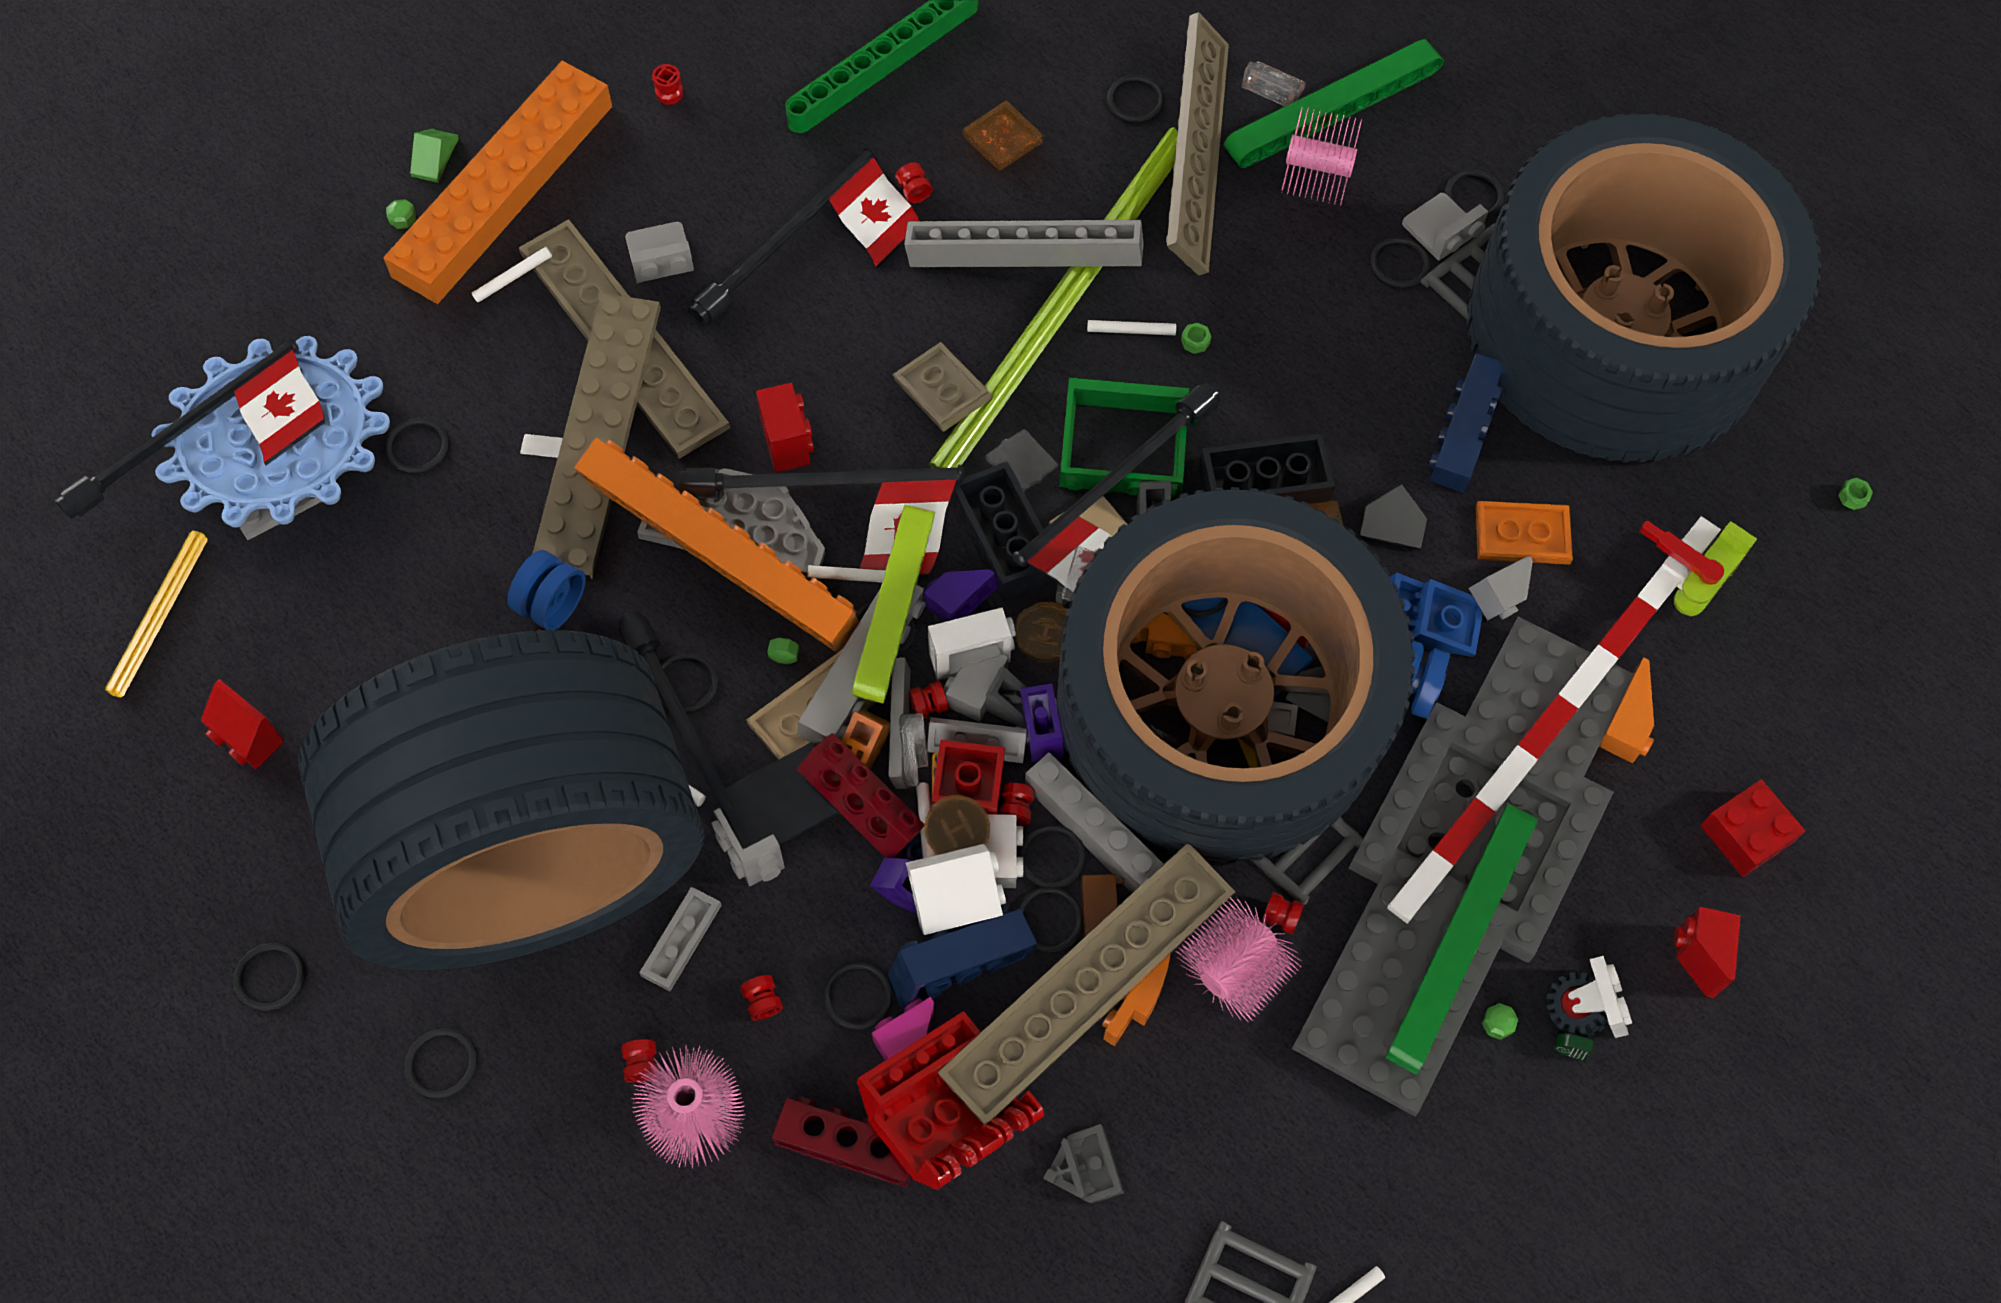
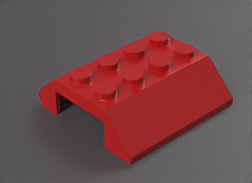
M964 1011L863 1074L857 1080L872 1128L913 1180L936 1190L961 1174L962 1171L959 1165L972 1167L978 1163L977 1161L982 1160L1004 1145V1142L1007 1143L1014 1136L1012 1129L1023 1132L1029 1125H1033L1044 1117L1042 1106L1031 1092L1027 1091L1020 1102L1015 1098L996 1117L991 1119L988 1124L983 1125L938 1075V1072L981 1033Z

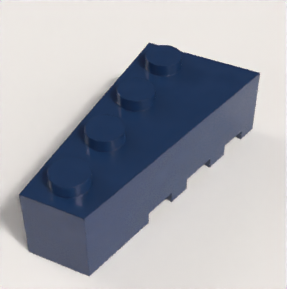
M1475 353L1466 379H1459L1453 395L1459 397L1457 404L1451 402L1445 420L1450 421L1449 427H1442L1436 443L1442 445L1440 453L1433 452L1428 466L1429 469L1433 470L1430 482L1465 493L1483 445L1482 440L1485 438L1492 414L1502 391V388L1497 386V384L1502 386L1499 381L1500 375H1507L1499 360Z
M1004 909L1002 910V916L990 918L980 923L978 921L962 925L960 930L951 933L948 930L940 931L934 934L930 940L920 944L918 941H911L903 945L887 974L902 1012H904V1008L919 997L927 995L928 998L931 997L933 999L942 995L941 992L949 988L956 981L960 986L972 982L982 974L981 970L986 969L987 973L991 974L1029 957L1037 942L1021 909L1012 912Z

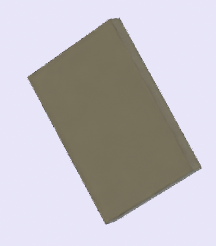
M942 342L893 374L898 385L943 432L992 399L989 390Z

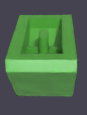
M435 129L414 133L411 176L439 183L459 140L458 135Z

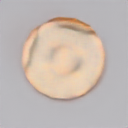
M1038 602L1027 610L1025 608L1015 622V641L1019 650L1026 657L1037 662L1060 660L1063 627L1067 609L1054 602Z
M951 795L941 798L931 806L925 818L924 833L930 848L936 855L981 844L986 846L990 836V821L987 812L978 801L963 795Z

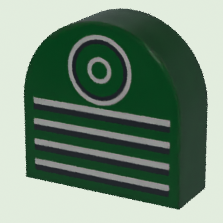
M1562 1033L1556 1037L1554 1050L1562 1055L1586 1062L1591 1054L1594 1041L1578 1035Z

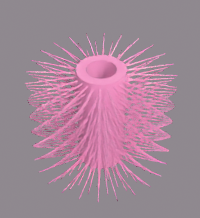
M1301 108L1295 135H1292L1286 159V164L1288 165L1282 191L1290 164L1294 166L1289 188L1294 168L1299 166L1295 189L1300 169L1304 167V177L1307 168L1311 169L1310 178L1312 170H1317L1315 183L1318 171H1322L1323 175L1324 172L1329 173V176L1330 173L1335 174L1334 181L1336 175H1340L1339 186L1342 176L1347 177L1343 190L1344 195L1347 179L1351 177L1357 153L1355 147L1358 134L1354 148L1349 147L1351 137L1348 147L1343 146L1344 140L1342 145H1337L1338 139L1336 144H1332V138L1330 143L1326 142L1327 133L1324 142L1320 141L1321 132L1319 140H1314L1317 128L1316 123L1313 139H1310L1308 136L1312 123L1311 118L1307 138L1302 137L1307 118L1306 113L1301 137L1296 136L1302 113Z
M1230 904L1236 912L1235 914L1239 917L1238 919L1233 914V910L1225 905L1229 912L1222 907L1221 909L1227 916L1218 911L1224 919L1215 914L1220 922L1212 917L1217 925L1208 920L1214 928L1205 923L1210 931L1203 926L1202 928L1207 934L1199 930L1204 938L1197 932L1195 933L1199 936L1200 940L1192 935L1196 942H1202L1205 948L1190 940L1194 947L1191 946L1188 951L1193 954L1194 950L1192 948H1194L1200 956L1196 952L1193 954L1196 958L1191 955L1190 957L1196 963L1192 959L1188 962L1191 965L1194 963L1196 966H1188L1199 973L1194 975L1200 976L1197 979L1203 982V984L1194 985H1205L1212 994L1219 997V1000L1221 998L1222 1002L1226 999L1231 1007L1233 1005L1237 1009L1239 1006L1235 1003L1236 1001L1244 1011L1248 1009L1251 1012L1246 1001L1251 1006L1253 1002L1254 1006L1261 1009L1256 1002L1265 1007L1259 1000L1260 998L1267 1003L1262 997L1264 994L1267 996L1264 991L1268 992L1269 988L1276 993L1272 986L1267 984L1268 980L1271 979V982L1277 989L1279 988L1273 980L1277 982L1276 980L1279 978L1285 983L1281 976L1276 974L1277 970L1280 969V972L1283 974L1282 976L1286 979L1288 978L1282 972V970L1285 971V967L1295 973L1288 964L1284 963L1286 960H1289L1286 958L1288 955L1283 951H1288L1278 944L1288 949L1291 948L1283 945L1285 943L1277 942V940H1284L1277 939L1275 935L1285 933L1273 934L1270 930L1273 926L1270 928L1266 927L1265 918L1264 923L1259 922L1258 915V921L1256 920V915L1255 918L1253 917L1254 920L1251 919L1248 913V917L1246 915L1244 917V912L1239 907L1238 911ZM1267 972H1269L1271 975L1274 973V978H1272ZM1258 982H1260L1266 989L1263 988L1261 990L1260 988L1262 986ZM1255 991H1257L1259 994L1261 993L1262 995H1261V996H1260V995L1257 996V995L1255 994V993H1256Z
M688 1049L687 1065L686 1054L683 1064L684 1056H681L682 1069L673 1050L680 1079H678L676 1072L677 1080L675 1079L661 1055L668 1074L664 1073V1069L661 1067V1072L657 1070L662 1075L659 1077L661 1082L656 1078L648 1077L655 1086L649 1083L645 1085L651 1086L649 1088L641 1085L638 1086L660 1094L643 1090V1092L650 1094H645L644 1096H649L650 1098L631 1099L654 1101L636 1102L649 1105L638 1106L646 1108L634 1112L648 1111L637 1115H647L638 1119H646L638 1125L648 1123L642 1127H648L643 1132L650 1131L647 1135L654 1133L650 1138L657 1135L650 1142L652 1143L659 1138L653 1146L658 1144L663 1137V1141L658 1146L660 1147L666 1140L665 1138L669 1137L658 1153L669 1143L665 1151L670 1146L669 1151L673 1147L678 1154L680 1148V1154L682 1150V1160L683 1153L685 1157L684 1150H686L687 1144L686 1158L688 1157L689 1146L690 1161L691 1141L693 1169V1155L697 1152V1146L706 1165L699 1134L702 1140L701 1133L704 1135L718 1159L711 1140L717 1146L718 1142L721 1143L718 1137L721 1136L724 1139V1136H730L726 1133L728 1132L726 1129L730 1130L731 1128L723 1124L735 1128L739 1127L731 1124H736L737 1122L730 1120L737 1121L740 1120L739 1118L727 1117L739 1115L726 1112H738L729 1109L744 1106H732L742 1103L731 1102L740 1099L733 1098L739 1095L733 1093L740 1089L731 1090L730 1092L728 1087L736 1081L728 1083L733 1079L726 1080L730 1075L721 1079L728 1071L721 1075L720 1073L723 1070L717 1073L724 1063L712 1074L718 1064L712 1069V1065H710L708 1069L710 1062L706 1066L701 1058L702 1062H700L698 1068L699 1059L697 1062V1056L695 1059L694 1055L695 1062H692L691 1059L690 1066L689 1053L688 1075ZM698 1152L695 1156L696 1161L698 1160Z

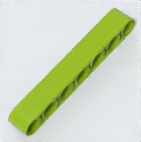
M906 504L903 507L855 677L852 696L879 703H884L933 526L934 511Z

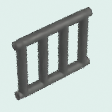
M1496 223L1486 228L1421 279L1422 285L1426 288L1429 286L1433 288L1466 320L1469 316L1467 313L1468 304L1440 278L1451 271L1465 285L1472 289L1475 277L1460 263L1470 255L1479 264L1481 263L1485 252L1480 247L1490 240Z
M1339 817L1332 827L1345 838L1299 885L1293 882L1284 872L1320 835L1313 837L1304 845L1301 843L1297 844L1295 849L1286 851L1274 864L1265 856L1262 860L1254 861L1253 859L1250 861L1294 900L1306 905L1310 898L1308 894L1355 846L1359 848L1364 838L1344 819Z
M1220 1221L1184 1302L1215 1303L1203 1297L1210 1278L1213 1277L1264 1303H1303L1317 1267L1307 1262L1303 1266L1230 1231L1232 1227L1226 1222ZM1225 1244L1297 1278L1290 1297L1287 1298L1217 1264Z

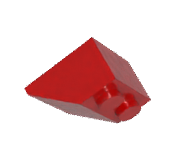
M219 679L214 684L201 718L203 724L208 728L205 735L218 747L223 743L228 746L230 750L227 753L238 764L243 766L247 762L256 770L284 741L262 713L222 680Z
M1699 907L1691 916L1686 918L1680 927L1676 928L1673 945L1678 947L1677 960L1704 995L1707 998L1714 999L1735 980L1741 915Z

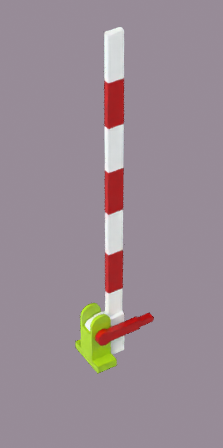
M1702 516L1682 540L1668 531H1662L1649 521L1644 522L1640 532L1657 543L1656 546L1668 554L1669 557L1388 905L1387 909L1407 924L1672 591L1676 587L1679 588L1674 596V605L1678 611L1687 616L1700 614L1737 569L1757 538L1730 521L1706 554L1703 555L1721 529Z

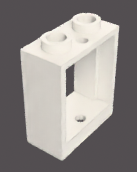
M1003 607L928 626L929 655L937 681L947 679L950 676H956L961 667L1000 655L1007 656L1008 662H1010L1011 650L1015 649L1013 636L1016 634L1011 617H1005Z

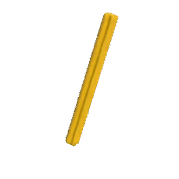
M194 530L189 533L105 687L109 694L121 698L126 693L207 543V538L203 533Z

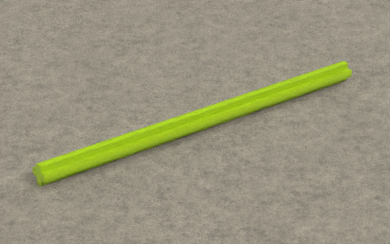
M1175 127L1170 128L1104 220L1137 219L1175 164L1176 141L1178 137V131ZM1070 266L986 383L985 387L989 390L992 399L958 422L930 461L929 465L931 468L958 467V464H963L1103 266Z

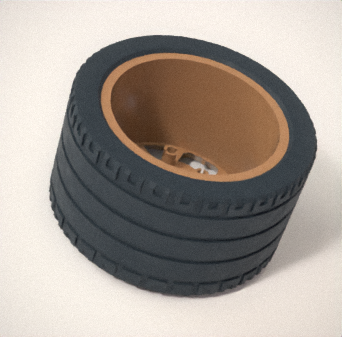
M1620 114L1613 117H1602L1595 121H1587L1581 126L1571 127L1569 131L1559 133L1556 139L1547 141L1544 147H1540L1535 151L1533 157L1527 159L1524 167L1520 168L1516 178L1513 180L1473 281L1468 299L1467 313L1469 316L1467 327L1469 328L1468 339L1472 341L1470 347L1472 353L1499 360L1507 373L1506 376L1500 375L1499 381L1502 386L1497 384L1498 387L1502 388L1498 399L1500 403L1504 404L1511 414L1518 417L1521 423L1529 426L1535 433L1546 437L1545 439L1553 441L1563 448L1567 447L1574 450L1576 453L1587 454L1593 458H1606L1609 461L1646 462L1647 460H1652L1654 462L1666 457L1672 459L1676 458L1678 454H1689L1694 448L1699 450L1706 443L1711 444L1719 435L1727 433L1730 427H1733L1753 403L1808 318V314L1814 305L1813 301L1818 294L1816 288L1821 278L1819 275L1821 263L1818 260L1821 252L1817 246L1819 240L1818 236L1814 233L1813 228L1815 226L1809 218V212L1801 202L1800 196L1794 191L1793 186L1787 182L1783 174L1768 160L1743 142L1701 123L1667 115ZM1605 243L1610 250L1613 265L1605 269L1603 277L1583 289L1566 256L1567 251L1578 246L1584 249L1589 244ZM1631 245L1648 250L1668 261L1644 278L1633 275L1626 246ZM1684 272L1690 275L1696 282V290L1704 292L1708 298L1709 305L1702 310L1671 321L1669 302L1674 296V290L1668 284H1663L1662 287L1661 283L1676 273ZM1717 322L1716 331L1702 335L1682 336L1705 325Z
M1231 487V490L1215 488L1214 491L1209 492L1198 490L1193 495L1181 494L1178 499L1173 501L1169 499L1162 501L1158 507L1153 505L1147 508L1146 513L1141 516L1135 515L1132 517L1128 525L1123 524L1118 528V532L1115 535L1109 536L1104 541L1103 549L1098 548L1094 553V558L1085 566L1083 577H1079L1069 601V609L1066 611L1062 635L1057 709L1064 749L1066 753L1070 754L1069 762L1071 767L1077 773L1079 782L1084 783L1086 789L1126 828L1136 834L1140 841L1144 840L1158 850L1160 847L1168 850L1167 853L1171 855L1176 854L1188 844L1207 863L1209 860L1220 861V863L1227 864L1229 860L1243 863L1244 860H1262L1266 855H1269L1271 858L1277 856L1278 853L1295 849L1299 843L1304 845L1309 842L1313 837L1323 833L1327 825L1332 826L1349 809L1351 803L1357 799L1394 741L1410 703L1407 699L1412 694V680L1415 675V667L1412 666L1415 660V651H1413L1412 647L1414 638L1413 632L1409 631L1411 624L1409 616H1406L1404 612L1405 603L1403 598L1398 597L1399 589L1396 584L1391 583L1388 577L1390 573L1386 567H1381L1379 557L1376 554H1371L1367 549L1368 545L1363 540L1359 541L1355 537L1356 533L1351 529L1347 530L1341 526L1338 519L1335 517L1331 519L1326 516L1325 511L1321 509L1317 511L1309 507V503L1294 501L1293 497L1287 495L1282 497L1274 495L1275 492L1267 491V493L1258 492V489L1251 488L1250 491L1239 490V487ZM1203 598H1227L1228 604L1213 640H1209L1181 607L1185 602ZM1249 601L1267 608L1266 610L1273 611L1285 618L1291 625L1289 634L1267 667L1264 665V658L1258 652H1250L1238 646L1223 644L1236 610L1242 602ZM1163 612H1166L1198 650L1189 657L1180 672L1171 680L1162 676L1132 652L1130 648L1132 640L1143 627ZM1300 636H1304L1316 652L1325 671L1323 678L1279 675L1277 673L1278 668ZM1120 662L1157 692L1130 701L1121 681L1119 672ZM1274 690L1329 694L1330 713L1325 737L1319 743H1312L1268 731V714L1273 704ZM1162 705L1177 707L1185 721L1191 726L1189 741L1177 749L1172 748L1156 736L1138 714ZM1240 738L1254 750L1259 768H1226L1207 764L1206 751L1216 739L1232 740ZM1267 747L1298 756L1272 765Z
M565 630L508 633L451 645L408 660L369 679L333 704L310 729V732L303 741L304 743L301 745V753L298 756L301 780L342 940L345 946L351 949L352 953L369 962L386 967L436 970L475 966L527 955L579 938L616 922L663 894L690 869L703 846L704 830L648 663L636 650L629 646L596 634Z

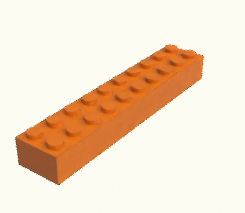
M562 60L383 257L391 278L434 303L439 304L612 108L608 85Z
M597 437L594 439L574 467L589 485L836 653L844 648L859 624L856 616L857 611L853 608L854 605L840 595L836 599L833 598L832 594L827 591L828 588L819 580L812 577L808 581L806 576L801 573L802 570L789 560H786L784 564L780 562L781 560L775 556V551L762 542L758 546L755 545V542L750 539V535L737 525L731 529L721 514L712 508H709L706 512L705 508L699 504L700 501L685 490L680 494V491L673 486V482L660 473L655 477V474L648 470L649 467L635 456L630 460L623 453L624 450L613 441L608 439L604 443Z

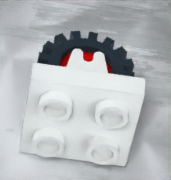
M1604 956L1590 959L1595 977L1591 978L1587 973L1581 972V975H1576L1575 972L1569 973V977L1564 978V976L1558 978L1559 982L1557 984L1553 983L1551 985V992L1547 994L1548 1004L1546 1005L1552 1021L1559 1030L1581 1037L1583 1035L1591 1037L1595 1035V1031L1599 1030L1601 1032L1604 1029L1603 1025L1605 1022H1609L1615 1038L1629 1035L1626 1025L1632 1024L1630 1013L1624 997L1618 998L1616 992L1622 991V987L1614 964L1607 965Z

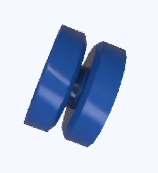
M539 550L526 559L516 573L508 592V607L522 617H531L534 624L545 630H556L568 620L582 597L586 581L584 571L569 563L562 564L559 557L546 550Z
M1413 641L1412 647L1413 651H1415V660L1412 666L1415 667V675L1412 680L1413 697L1410 704V712L1413 715L1427 719L1434 702L1438 700L1442 690L1450 653L1434 648L1429 652L1425 664L1421 665L1424 647L1422 643Z

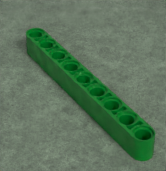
M929 0L791 96L785 104L789 129L795 133H804L816 126L978 11L979 0Z
M1426 39L1419 40L1233 132L1225 140L1224 148L1240 168L1249 167L1290 146L1292 135H1295L1301 108L1302 113L1296 136L1301 137L1307 113L1302 137L1307 138L1311 118L1312 123L1309 136L1314 134L1316 123L1315 133L1321 131V128L1323 130L1328 125L1331 126L1335 122L1337 123L1435 74L1443 65L1444 59Z
M1507 803L1389 1047L1385 1059L1415 1075L1420 1071L1536 826L1538 817Z

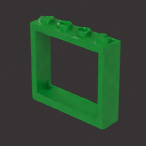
M1069 378L1059 487H1066L1074 491L1081 489L1090 490L1111 472L1070 467L1076 405L1176 413V403L1189 393V388ZM1184 425L1175 433L1173 476L1129 473L1107 493L1123 492L1137 496L1139 482L1170 481L1171 498L1179 497L1183 486L1187 426Z

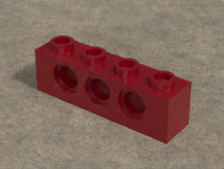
M833 733L814 747L797 768L884 857L895 858L926 826Z
M797 1097L796 1100L786 1098L772 1136L776 1146L907 1188L910 1175L891 1151L884 1158H876L871 1154V1150L876 1144L884 1142L872 1128L868 1118H862L860 1122L848 1118L849 1113L838 1108L830 1107L826 1111L815 1107L816 1103L804 1097ZM812 1122H820L824 1125V1130L818 1136H809L805 1133L806 1127ZM846 1132L855 1134L857 1136L856 1143L851 1147L841 1146L838 1143V1139L842 1134Z

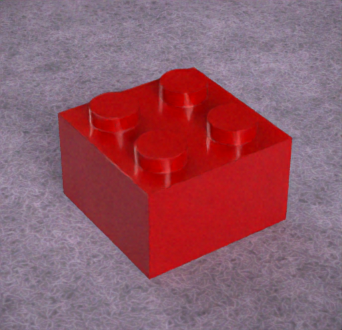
M792 383L756 391L761 424L775 473L810 465L809 453L814 452V447L811 439L810 423L808 418L805 419L803 412L805 408L801 393L795 394Z
M940 740L931 799L932 810L942 801L962 798L977 804L985 815H998L1005 762V747Z
M1762 779L1713 811L1700 825L1742 877H1745L1792 845L1805 832V829Z

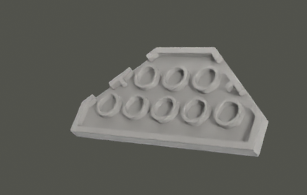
M726 468L719 470V473H724V476L752 475ZM786 486L731 488L720 492L719 498L698 499L700 501L699 504L705 508L706 512L709 508H712L725 518L724 521L730 525L731 529L735 525L742 528L750 535V539L755 542V545L758 546L760 542L764 543L776 552L775 556L781 560L780 562L784 564L786 560H789L802 570L801 573L806 578L808 565L822 566L826 554L825 547L817 539L810 528L809 522L799 506L793 501ZM641 521L637 532L639 539L683 549L656 529Z

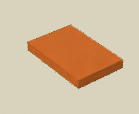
M1477 501L1475 509L1478 560L1517 562L1530 555L1533 563L1571 564L1573 556L1569 505Z

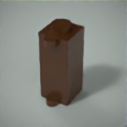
M1115 874L1082 875L1083 938L1118 907L1116 888L1125 886L1124 878L1116 877Z

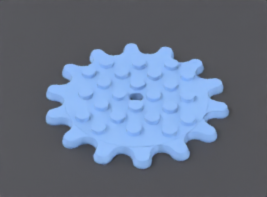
M311 336L301 337L296 341L299 346V353H295L302 375L321 404L325 415V423L265 466L260 445L244 421L236 396H234L165 445V447H174L175 453L169 460L158 465L155 471L156 476L165 483H174L181 480L190 481L189 489L182 495L180 500L182 507L190 512H199L211 503H223L222 519L231 527L243 525L251 512L263 508L270 510V514L276 522L288 524L294 519L295 507L299 501L308 497H316L328 505L335 504L341 496V489L336 483V479L342 473L347 471L368 472L373 468L375 457L371 451L364 449L361 444L366 438L383 434L389 428L390 420L387 414L371 412L365 408L371 400L382 394V380L376 376L360 380L352 379L349 375L356 367L358 359L353 350H341L331 358L320 359L316 356L318 345L316 339ZM266 339L253 340L248 346L247 358L238 364L227 363L221 357L209 358L203 365V369L208 376L205 385L197 389L186 387L174 389L169 394L170 403L181 409L182 417L272 353L269 341ZM172 423L157 426L152 431V437Z

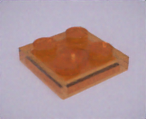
M1007 100L963 129V137L999 171L1043 142V135Z

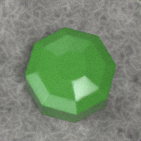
M406 199L394 200L386 207L389 224L397 229L409 228L416 221L414 205Z
M1200 323L1187 325L1181 336L1184 349L1194 354L1206 351L1211 341L1208 327Z
M1853 478L1845 481L1838 496L1844 506L1856 510L1868 504L1873 491L1868 482L1859 478Z
M772 639L768 647V657L780 664L797 662L800 651L799 645L790 639Z
M1499 1003L1485 1011L1482 1025L1489 1036L1501 1040L1515 1032L1518 1018L1512 1007Z

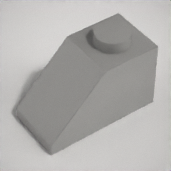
M1530 555L1486 577L1469 588L1487 621L1498 615L1502 620L1519 611L1516 605L1527 599L1533 563Z
M1000 655L964 666L958 670L955 678L950 676L944 686L948 708L981 722L986 712V693L1000 667H1005L1008 670V657Z

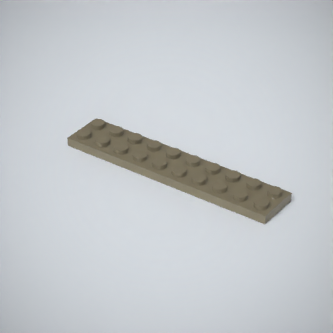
M1199 12L1189 16L1185 66L1182 75L1183 86L1180 97L1181 106L1178 119L1176 157L1173 166L1174 177L1171 189L1169 228L1166 242L1168 248L1197 275L1209 273L1229 44Z
M568 219L520 246L519 250L524 259L545 246L550 250L552 257L533 268V271L588 341L601 293L624 297L630 296ZM655 329L637 405L680 459L727 431L730 427L723 414Z
M601 293L533 553L542 549L559 557L562 564L569 563L584 571L587 580L593 579L612 500L589 485L574 467L596 437L604 443L608 439L613 441L624 450L623 453L625 452L661 309L660 303L657 301Z
M1186 844L938 1072V1075L983 1125L988 1124L991 1119L1008 1106L1205 922L1213 912L1220 908L1235 891L1191 845Z

